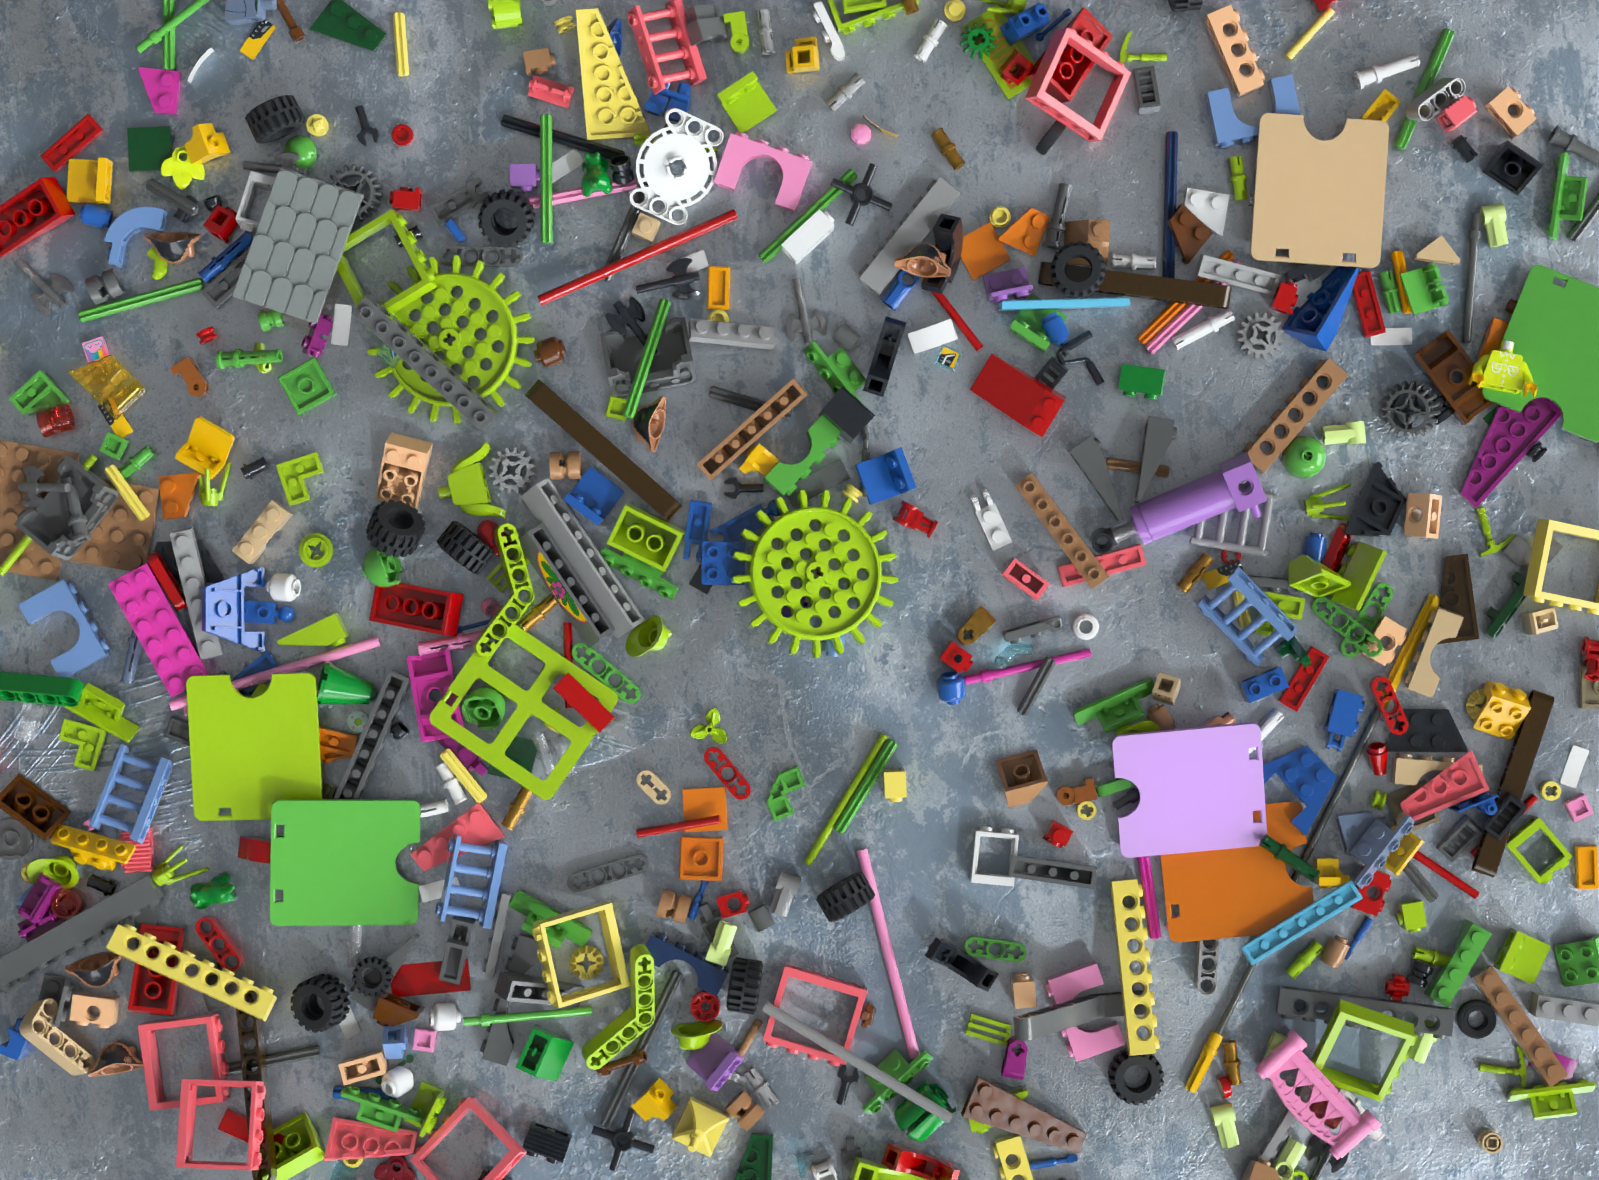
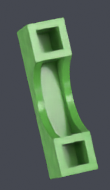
M821 415L806 432L810 443L808 456L797 464L789 465L778 462L765 476L763 481L781 497L785 494L790 496L797 488L795 483L800 478L804 480L811 473L810 466L814 462L818 465L826 456L823 452L828 447L833 449L841 440L838 438L841 431Z
M1467 920L1457 936L1456 946L1451 957L1441 971L1434 975L1424 994L1448 1008L1492 934Z

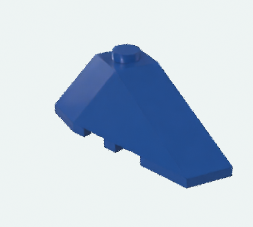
M1337 266L1322 281V286L1315 293L1311 292L1307 296L1308 300L1300 308L1297 306L1294 309L1293 314L1288 317L1282 330L1310 348L1327 351L1338 332L1359 268Z

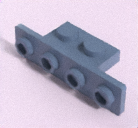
M1406 814L1394 831L1376 818L1350 851L1353 856L1366 865L1354 880V883L1362 889L1371 883L1373 874L1377 869H1381L1385 865L1388 855L1397 850L1403 836L1408 835L1412 831L1415 821L1411 816Z

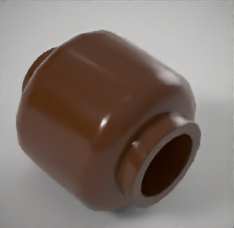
M554 336L538 341L536 345L537 350L533 351L537 363L542 362L546 368L562 363L564 356H567L562 339L558 340Z

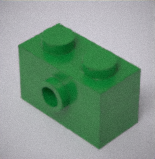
M1122 364L1118 390L1123 392V396L1136 397V394H1142L1145 399L1157 400V397H1163L1166 370Z

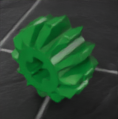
M977 22L973 24L974 30L966 26L965 30L967 33H961L960 37L964 41L960 42V46H967L963 50L964 54H967L969 51L972 52L970 59H974L975 54H978V59L982 60L983 53L989 57L991 55L989 49L994 50L996 45L991 43L996 41V36H989L993 29L990 28L985 31V23L979 29ZM977 37L982 38L981 42L984 41V44L980 43L979 46H977L974 44L975 41H972V39L976 40Z

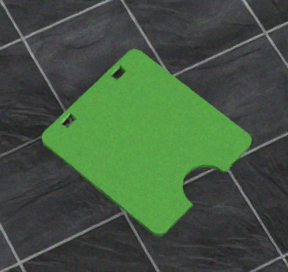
M1535 265L1528 273L1502 341L1514 342L1513 354L1523 356V361L1527 363L1532 375L1533 383L1538 387L1536 396L1533 397V393L1527 392L1526 397L1522 395L1523 389L1519 394L1488 388H1482V395L1486 400L1519 413L1533 399H1550L1557 404L1562 413V430L1598 443L1599 288L1545 266ZM1554 277L1567 283L1564 287H1561L1552 282Z
M278 799L274 801L271 806V923L276 926L414 924L418 919L419 882H412L402 877L396 869L395 862L398 853L404 847L420 842L421 807L419 802L414 799ZM277 824L284 825V836L276 837ZM276 889L283 890V900L275 901Z

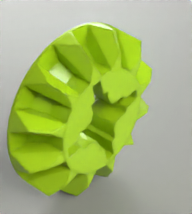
M313 533L307 535L301 541L299 555L306 565L318 568L325 566L332 559L334 552L332 542L325 535ZM321 543L320 551H322L324 556L320 554L313 556V550H311L309 545L317 547Z

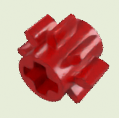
M1393 974L1392 979H1386L1385 994L1390 995V999L1402 1002V997H1408L1410 982L1405 981V976Z

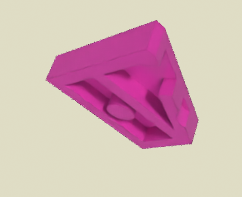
M139 67V73L154 112L178 115L182 73L180 71Z

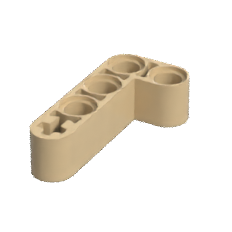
M52 998L32 1003L20 1023L19 1031L21 1035L69 1074L77 1076L88 1073L95 1065L92 1055L52 1024L58 1013L57 1002Z

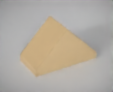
M1442 235L1435 238L1413 255L1412 258L1414 261L1453 266L1460 264V258Z
M1555 607L1521 613L1525 634L1536 635L1559 628Z

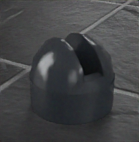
M220 195L211 196L203 200L206 209L210 212H213V208L217 205L222 207Z
M397 721L391 727L390 734L395 740H402L409 734V730L403 723Z

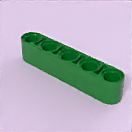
M0 672V701L75 707L78 705L84 689L83 682L75 678Z

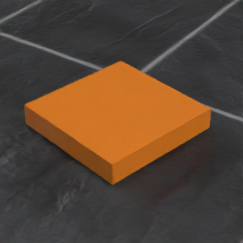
M991 222L963 236L960 258L973 281L1011 260L1003 244L996 241L998 235Z
M725 787L682 789L684 821L720 815L721 818L720 824L686 829L685 832L728 830Z
M681 836L679 880L722 881L724 838Z

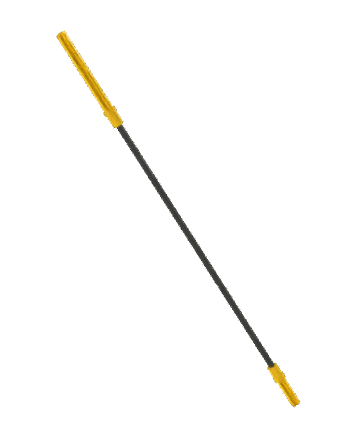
M1434 594L1428 595L1387 678L1395 693L1421 640L1422 634L1429 624L1430 613L1432 610H1436L1440 602V598ZM1381 687V691H1382V693H1383V696H1385V695H1390V693H1388V694L1384 693V691H1383V689H1382V687ZM1391 699L1384 702V709H1387ZM1377 706L1301 857L1306 862H1308L1381 715ZM1295 870L1291 879L1297 883L1301 874ZM1248 963L1216 1030L1211 1032L1206 1044L1203 1046L1202 1052L1185 1084V1088L1193 1093L1197 1091L1213 1057L1216 1056L1217 1049L1224 1037L1222 1033L1257 963L1253 966Z

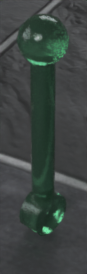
M408 1054L405 1060L396 1066L412 1063L414 1060L413 1055ZM378 1076L375 1081L377 1084L380 1085L382 1083L383 1076Z

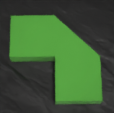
M798 765L782 771L776 776L766 800L774 822L794 814L786 794L806 786Z

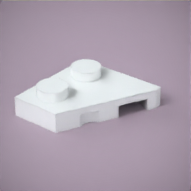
M1186 188L1183 205L1203 224L1214 231L1216 235L1223 236L1230 195Z

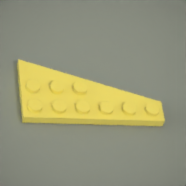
M598 7L576 9L587 140L634 137L635 133L651 135L652 133Z

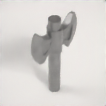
M293 152L277 154L274 159L281 163L279 165L250 161L243 162L244 170L278 173L279 169L283 167L307 175L306 168L295 166V162L301 156Z
M20 258L16 260L14 265L41 289L42 294L34 292L31 294L34 305L41 313L49 316L52 302L61 309L66 306L67 302L60 294L63 292H74V288L68 280L58 275H50L52 279V284L50 285Z
M795 278L792 281L799 311V320L793 314H789L786 321V333L788 339L793 342L796 335L802 332L805 343L813 341L812 330H816L825 336L827 326L823 315L817 309L813 311V316L809 317L801 278Z
M28 466L23 469L28 480L18 484L20 491L27 492L22 505L29 508L37 507L44 501V498L40 496L41 492H69L71 490V486L68 483L40 482L45 473L35 466Z

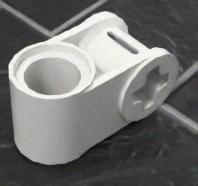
M831 1157L827 1158L826 1162L816 1166L814 1164L810 1165L815 1180H839Z

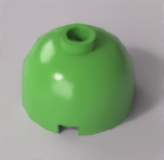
M1310 436L1294 438L1283 450L1282 463L1286 471L1298 478H1310L1317 475L1324 467L1326 461V451L1323 445L1317 439Z
M373 547L365 555L362 572L375 586L390 587L401 582V579H398V577L402 573V566L399 557L387 556L384 552H379L376 547Z
M482 686L473 689L466 696L461 709L467 722L477 724L479 729L491 730L497 728L503 721L506 713V703L502 694L496 689Z

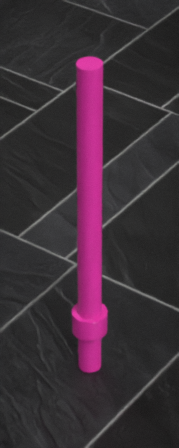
M1089 648L1050 658L1055 660V665L1091 657V651ZM1044 659L991 671L989 669L981 670L978 674L965 676V684L968 685L981 681L987 683L991 682V679L1039 669Z

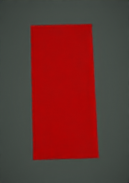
M466 959L460 985L439 980L443 961L404 964L391 981L392 994L398 997L471 991L468 959Z

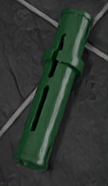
M1265 834L1264 839L1262 838L1259 842V846L1272 853L1276 860H1282L1311 882H1314L1315 878L1318 877L1320 870H1317L1288 850L1285 844L1281 845L1268 834Z

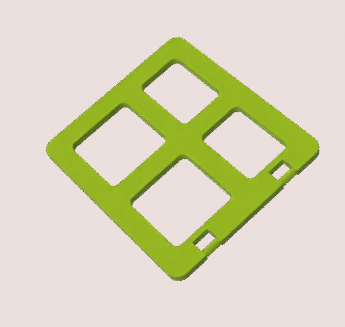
M495 624L492 632L495 636H499L502 629L498 624ZM515 624L505 639H510L545 664V668L531 688L527 691L523 690L492 669L488 662L493 654L489 657H478L473 652L431 712L430 723L542 800H549L561 786L597 731L587 721L582 727L576 726L542 702V697L558 675L565 676L567 673L572 675L592 696L597 698L609 712L617 704L618 696L613 690ZM486 643L480 644V646L482 647L481 652L487 651L486 649H484ZM477 679H481L517 704V708L491 744L486 743L451 719L452 713ZM453 693L456 696H458V698L456 699L452 707H450L445 702ZM531 715L549 725L571 742L546 780H540L505 755L506 749Z

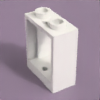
M253 171L250 172L236 215V221L241 229L250 232L253 229L257 230L260 222L246 219L256 187L271 191L276 178Z
M819 209L781 244V250L797 265L834 231V219L827 211L823 213Z
M980 826V829H975L970 881L972 883L1014 887V877L977 872L980 836L1011 839L1010 868L1011 855H1017L1019 834L1014 833V829L1002 828L1001 832L993 831V827Z

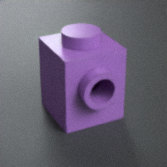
M510 164L511 188H519L520 192H532V188H538L540 169L537 170L536 164Z

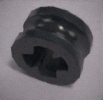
M1540 441L1526 453L1527 457H1532L1533 463L1539 460L1548 450L1546 447L1543 448L1541 446L1542 443Z

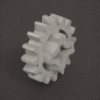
M1255 313L1254 319L1248 316L1246 317L1248 323H1240L1243 330H1237V333L1241 335L1237 342L1243 343L1240 350L1245 348L1248 350L1246 356L1253 353L1254 359H1258L1259 355H1261L1262 359H1266L1267 353L1273 356L1275 355L1273 349H1281L1278 342H1283L1284 339L1279 337V335L1284 333V330H1278L1281 323L1273 322L1275 316L1268 319L1267 313H1263L1261 317L1258 313ZM1257 322H1264V323L1268 324L1269 326H1268V327H1263V326H1260V324L1257 323ZM1249 328L1251 334L1250 338L1247 340V330ZM1258 332H1263L1265 334V336L1262 337L1263 340H1257L1256 336L1258 335ZM1274 332V341L1272 343L1270 337L1271 333ZM1258 345L1264 350H1256L1252 346Z
M514 447L513 452H510L509 448H505V454L498 451L499 458L492 457L495 465L489 466L490 469L494 470V473H491L489 477H495L496 479L493 485L500 484V491L507 488L508 494H511L512 489L518 494L520 487L527 490L525 484L527 482L533 483L530 476H536V473L531 471L536 465L529 463L532 457L528 456L525 458L526 451L523 450L519 454L516 447ZM516 456L521 460L511 462L508 457ZM500 463H502L503 471L499 474L498 468ZM510 465L512 467L518 466L515 470V476L512 474L507 475L510 471L508 468ZM526 466L527 472L525 478L521 476L522 469ZM508 479H512V480H514L517 484H516V485H508V484H506V483H504V482L507 481Z

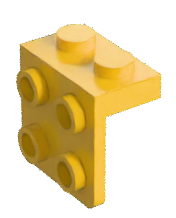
M198 416L194 421L188 441L177 451L175 459L204 476L205 469L208 468L209 476L212 480L224 468L234 436L205 418Z
M1487 681L1484 686L1487 701L1473 722L1474 729L1501 738L1511 739L1531 709L1527 694L1521 689L1506 687L1502 683Z

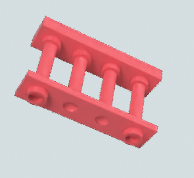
M669 0L665 4V8L642 13L640 6L636 5L627 12L628 23L633 29L648 76V85L654 95L666 88L665 83L688 79L690 85L694 86L707 79L697 46L691 45L686 28L689 21L682 0ZM664 17L669 18L672 29L648 34L645 25L646 21ZM673 37L676 39L678 50L655 55L651 42ZM678 58L683 60L685 70L665 75L661 74L658 63Z

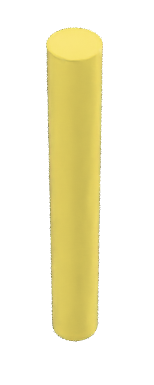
M1328 7L1284 54L1285 57L1292 60L1335 13L1334 10Z

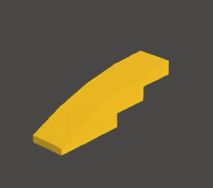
M1384 89L1360 119L1386 122L1400 105L1401 101L1387 89Z

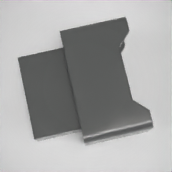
M713 4L695 5L687 9L691 23L687 24L686 28L692 46H696L705 40H710L715 44L729 37L723 16L717 17Z

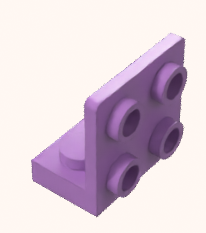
M1026 267L983 275L988 301L993 300L994 304L1007 300L1011 296H1014L1015 299L1026 298L1033 290V285H1029Z
M715 1032L710 1034L707 1045L696 1050L686 1064L706 1081L704 1085L707 1088L718 1092L745 1058Z

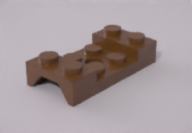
M1450 330L1444 331L1411 356L1423 374L1426 373L1454 412V416L1461 425H1466L1473 417L1494 403L1483 397V387L1478 388L1477 382L1472 381L1471 385L1468 384L1474 362ZM1454 371H1458L1462 375L1460 383H1454L1451 380V374Z

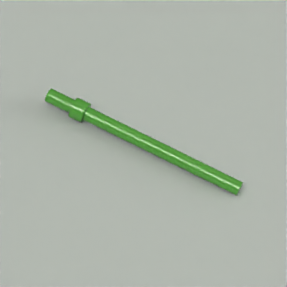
M195 0L156 31L153 29L147 34V38L135 46L137 51L142 53L152 44L156 45L162 40L161 37L210 0Z
M592 1007L496 1015L483 1013L480 1016L463 1017V1026L480 1025L484 1027L490 1026L493 1023L592 1015Z

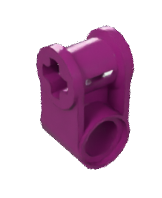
M1015 1036L1007 1041L1001 1077L1023 1080L1028 1050L1024 1041H1017ZM1017 1044H1020L1021 1048H1018L1017 1052H1015L1012 1047H1016Z

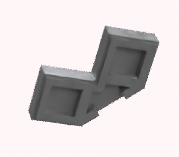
M1516 535L1501 552L1517 566L1529 565L1532 548ZM1553 537L1547 563H1550L1563 547Z

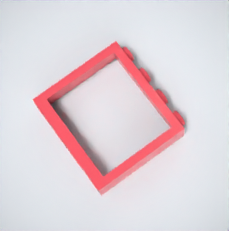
M1069 27L1055 30L1025 99L1088 142L1100 141L1131 72L1124 68L1125 66L1121 62L1111 59L1107 52L1094 47L1090 40L1077 35L1074 29ZM1066 44H1069L1114 76L1093 124L1045 92Z
M785 963L773 1001V1005L778 1008L788 976L858 997L843 1046L850 1051L867 994V988ZM769 1015L763 1035V1041H766V1045L774 1048L783 1046L787 1048L786 1051L794 1054L803 1052L807 1054L808 1058L814 1060L823 1058L828 1060V1064L838 1067L840 1064H846V1061L831 1052L771 1035L776 1019Z
M219 1013L147 1021L138 1025L150 1111L180 1107V1099L165 1101L155 1033L157 1029L206 1024L214 1080H228L229 1064L225 1060L226 1043L222 1039L221 1031L223 1030V1024H220ZM215 1086L216 1095L196 1097V1105L225 1102L231 1098L230 1088L232 1087Z
M181 1079L176 1167L259 1170L262 1162L260 1143L263 1141L261 1121L264 1119L262 1102L266 1095V1088L263 1086L264 1081ZM197 1086L252 1088L247 1163L193 1160Z
M468 1097L458 1103V1109L453 1114L450 1113L444 1118V1124L439 1129H435L428 1136L429 1140L424 1145H420L414 1151V1156L410 1159L428 1180H441L423 1160L470 1109L510 1150L483 1180H502L527 1152L476 1098Z

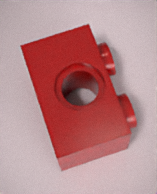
M1361 866L1360 872L1364 869L1365 866ZM1377 870L1373 874V880L1368 886H1364L1361 889L1355 884L1363 899L1349 907L1377 916L1378 912L1383 910L1385 903L1383 897L1385 892H1388L1390 889L1391 875ZM1370 886H1375V895L1368 897L1367 889Z

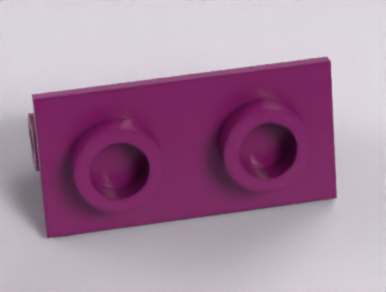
M323 313L320 314L316 324L309 322L308 336L305 335L301 344L303 353L309 354L311 351L310 355L319 358L320 354L322 355L327 341L319 338L320 334L328 336L333 324V317L324 315L322 318Z
M54 903L48 907L40 922L34 924L30 920L25 919L17 925L20 928L18 934L21 938L25 937L28 943L64 923L65 920Z

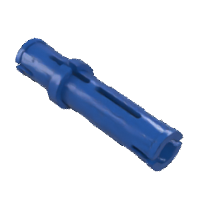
M245 231L217 257L211 258L212 261L198 274L208 283L220 271L226 270L225 267L252 244L253 237L248 231Z

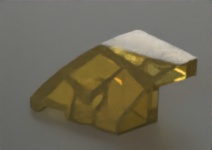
M112 355L105 356L99 361L89 362L87 366L77 370L71 369L68 371L115 420L147 391Z

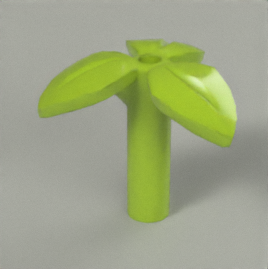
M712 708L705 715L708 725L697 724L691 730L690 736L695 739H704L707 734H711L714 742L725 744L727 742L726 732L723 728H715V725L720 722L719 711L716 708Z

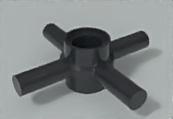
M870 163L862 183H857L854 186L836 178L832 179L830 186L850 194L853 205L845 221L850 226L854 225L861 206L871 203L887 211H890L892 203L874 196L870 187L878 167L877 165ZM860 188L866 192V198L863 201L859 200L856 195Z
M631 1107L628 1109L622 1128L613 1132L593 1126L591 1134L611 1140L615 1148L609 1167L611 1171L617 1172L624 1151L633 1147L653 1153L655 1145L635 1139L631 1128L636 1111ZM619 1135H626L629 1142L627 1144H620L617 1137Z

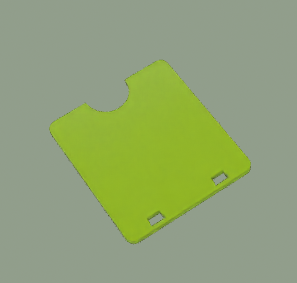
M273 673L269 688L258 697H247L240 694L233 686L230 674L193 675L187 680L194 816L198 820L271 819L272 803L278 799H323L316 677L312 673ZM219 808H231L232 814L219 815Z

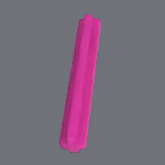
M1137 857L1149 937L1151 939L1161 938V929L1150 857Z

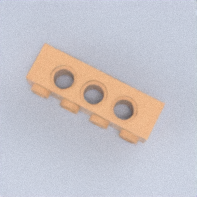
M1229 5L1207 14L1204 20L1237 98L1260 89L1264 85L1265 76L1263 71L1256 66V54L1253 49H1249L1247 44L1249 39L1245 29L1241 30L1238 11L1236 9L1233 10L1232 6ZM1223 27H1231L1233 35L1228 36L1224 34ZM1238 46L1241 49V55H1234L1231 52V47ZM1247 66L1249 68V75H1242L1239 67Z

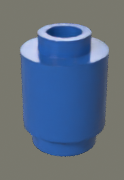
M88 202L85 206H81L79 218L82 219V223L102 229L104 227L109 228L111 225L113 211L108 210L107 207Z
M1054 312L1041 319L1043 323L1042 328L1051 344L1055 342L1056 345H1060L1068 340L1067 335L1070 332L1061 315L1058 316Z
M1310 532V536H1305L1303 555H1307L1311 559L1322 563L1325 557L1327 538H1323L1322 533Z

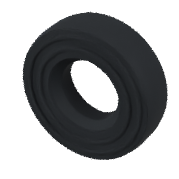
M1056 120L1036 146V151L1044 156L1063 133L1066 126Z
M1482 1000L1467 1001L1457 1012V1025L1461 1032L1470 1038L1480 1039L1487 1037L1496 1026L1495 1011L1488 1003ZM1474 1011H1480L1484 1015L1485 1020L1480 1027H1472L1469 1024V1015Z

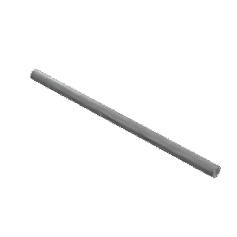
M767 1001L763 1012L949 1124L954 1115L953 1113Z

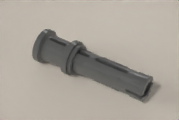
M1559 125L1553 129L1548 138V143H1555L1562 147L1563 151L1573 152L1599 167V152L1579 141L1577 135H1570L1561 130Z
M1059 183L1051 222L1046 227L1048 232L1046 240L1042 244L1043 247L1053 250H1060L1062 247L1060 242L1062 234L1066 230L1064 220L1073 188L1072 185Z
M75 477L63 478L61 483H68L71 486V490L64 492L70 517L67 522L68 526H71L73 534L72 543L88 542L91 540V535L87 531L86 523L88 521L81 509Z

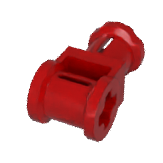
M902 500V506L897 516L893 517L892 520L913 530L916 528L927 534V537L930 538L939 521H933L923 516L924 513L919 511L918 508ZM908 510V513H907L905 519H903V517H904L906 511ZM920 522H922V523L928 525L929 528L926 527V526H924V525H922Z
M1585 636L1581 645L1583 663H1587L1584 678L1590 681H1598L1599 640H1592Z

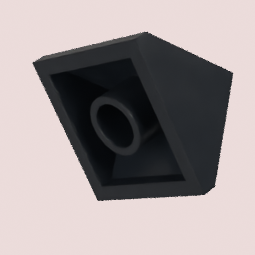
M1507 140L1498 147L1482 172L1518 196L1544 164Z
M845 387L838 391L818 415L819 417L823 415L841 431L840 436L849 444L875 416Z

